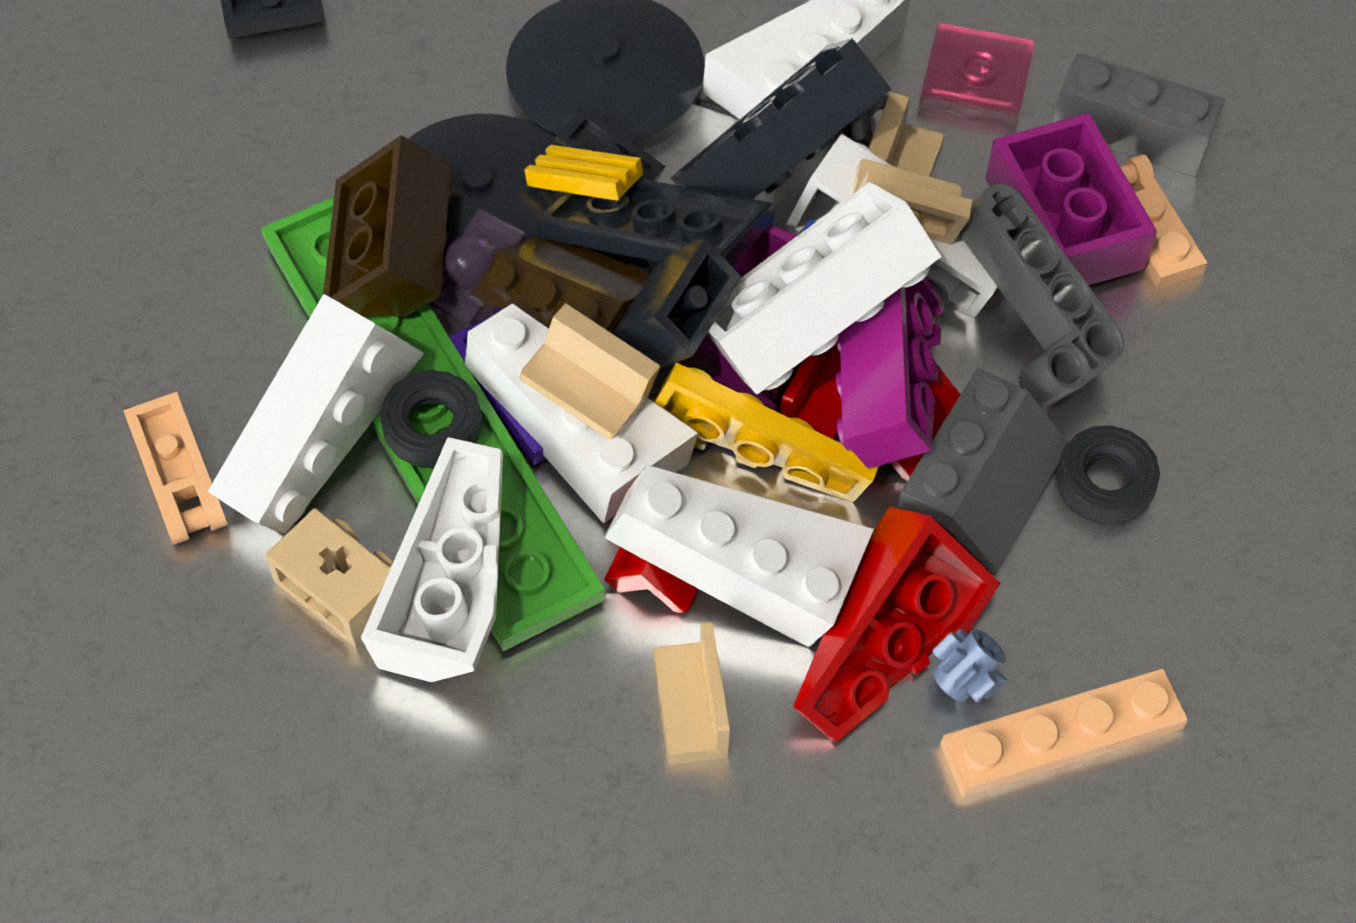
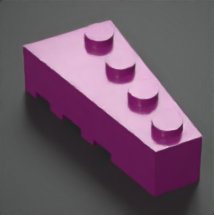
M926 276L910 287L899 288L883 300L884 305L878 313L867 320L855 321L838 334L836 344L841 353V371L836 374V385L842 398V417L837 420V431L844 448L848 451L852 450L868 469L931 451L935 399L927 383L937 381L938 365L933 358L930 347L940 345L942 330L938 323L933 324V316L943 313L944 300Z

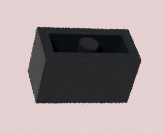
M705 238L662 256L613 334L660 365V368L693 357L741 276Z

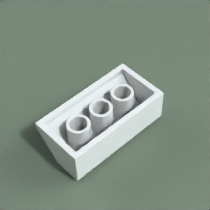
M869 182L740 278L708 330L707 336L739 377L757 395L764 389L771 390L783 384L791 376L792 368L809 355L816 356L830 349L838 340V334L852 323L867 320L878 313L884 305L883 300L899 288L910 287L921 281L929 273V266L942 256L908 204Z

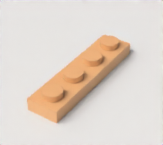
M1159 669L945 734L940 745L962 798L1181 731L1187 724L1188 719L1164 669Z

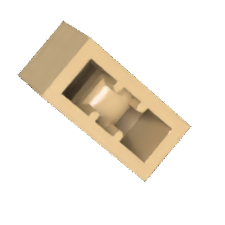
M314 508L265 554L276 584L357 648L363 642L361 638L394 561L379 550L372 554L359 543L357 534L347 523L340 518H334L331 521Z

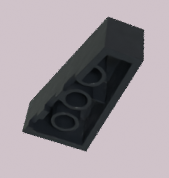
M853 38L829 44L670 178L675 185L754 199L763 191L769 194L790 178L792 174L789 170L804 158L808 161L819 154L830 144L832 136L842 128L849 127L870 110L871 105L892 89Z

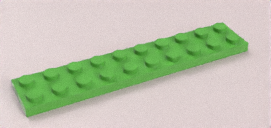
M334 197L261 228L266 245L309 318L323 296ZM426 304L406 317L363 316L424 352L408 375L435 370L449 372L465 380L476 393L482 413V424L476 444L498 448L502 451L496 619L491 629L502 651L605 601V588L472 373L465 366L464 360L430 305ZM439 403L423 404L411 415L410 425L414 430L422 434H437L450 425L453 413L448 407ZM380 410L371 422V425L418 505L434 468L414 466L396 456L385 442L380 421Z

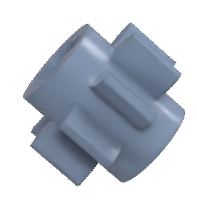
M959 629L956 633L950 632L932 650L934 655L941 660L933 669V676L938 685L957 701L964 702L971 696L979 703L984 697L988 699L1007 680L997 670L1006 661L1002 648L992 637L979 629H973L968 635L963 629Z

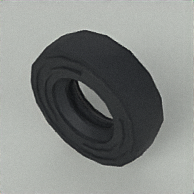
M427 370L410 374L394 384L384 397L380 421L385 442L398 458L414 466L435 468L448 437L472 443L477 442L482 424V413L476 393L465 380L449 372ZM439 403L449 408L453 413V418L445 430L437 434L428 435L414 430L410 425V418L413 412L423 404Z
M1112 425L1094 426L1077 433L1063 449L1057 469L1060 493L1069 506L1084 517L1103 523L1125 522L1141 514L1153 500L1160 478L1157 456L1148 443L1132 431ZM1098 458L1117 460L1128 471L1129 482L1125 487L1118 490L1102 489L1095 485L1088 477L1087 466Z

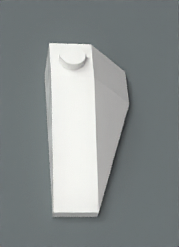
M450 437L447 438L361 636L377 668L428 682L475 671L496 619L503 464L501 449Z

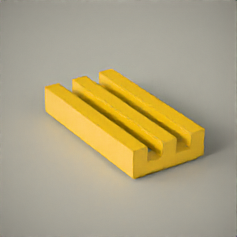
M550 145L546 148V155H539L535 159L536 166L529 165L524 170L527 186L618 201L643 175L641 158Z

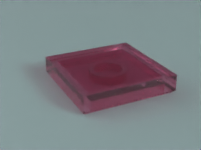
M938 23L920 95L919 107L1017 126L1035 41Z

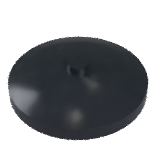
M560 0L535 14L515 36L506 61L508 94L511 104L520 119L541 127L554 137L584 107L638 147L645 150L673 136L695 113L703 94V51L689 25L672 10L653 0Z
M468 114L436 122L408 138L451 163L449 183L451 196L447 208V241L444 247L442 269L443 286L473 290L498 250L538 237L535 221L565 194V192L527 186L524 170L529 165L536 166L535 159L539 155H546L545 149L552 145L555 139L552 134L528 121L499 114Z

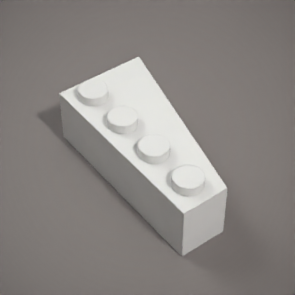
M810 0L707 53L705 57L703 93L740 119L829 44L853 38L872 63L904 34L910 0Z
M840 134L811 176L783 230L799 235L803 232L809 219L817 222L852 196L857 166L862 159L886 165L890 164L874 155L866 146ZM960 233L952 245L931 239L942 257L929 266L930 270L926 277L943 298L945 305L975 318L998 286L966 245Z
M323 294L208 492L255 523L286 534L301 517L311 500L380 412L384 397L395 383L407 377L424 352Z

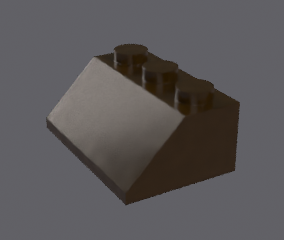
M400 135L336 179L323 294L361 316L406 317L440 296L444 283L442 269L444 247L447 241V208L451 196V189L449 187L450 162Z
M536 237L498 250L470 295L490 316L514 304L548 329L554 315L566 303L613 334L651 274L586 247Z

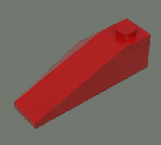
M890 506L872 532L836 621L823 634L792 708L830 740L838 742L887 701L889 690L910 672L917 675L931 663L928 657L933 654L932 650L950 632L956 633L959 629H963L967 633L1001 583L931 516Z

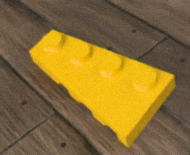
M677 362L652 400L698 433L694 447L705 450L707 443L711 442L733 450L736 454L735 461L753 468L771 465L782 467L785 479L852 503L873 482L879 467L868 469L852 450H846L841 442H837L815 431L807 422L798 418H788L764 406L755 396L747 393H738L713 381L706 372L697 368H687Z

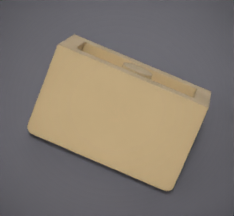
M890 92L869 149L874 155L893 167L931 177L944 136L939 132L906 124L910 97Z
M862 159L857 166L853 194L871 182L902 199L908 204L932 240L952 245L970 218L972 200L961 197L962 188L958 184L868 159Z
M565 303L554 315L545 343L522 368L519 378L522 382L607 439H613L647 399L660 365Z
M713 622L700 623V642L653 648V660L669 765L728 758L730 727Z

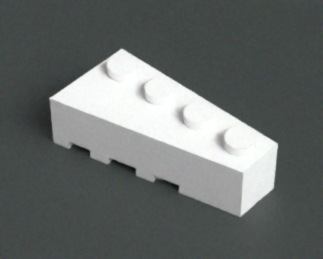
M511 304L468 331L465 366L482 386L543 447V455L603 524L616 515L627 491L646 465L677 473L689 464L698 433L649 398L642 403L615 438L607 439L522 382L519 378L522 368L545 343L549 329L514 304Z
M646 465L627 491L604 538L809 648L834 625L874 529Z

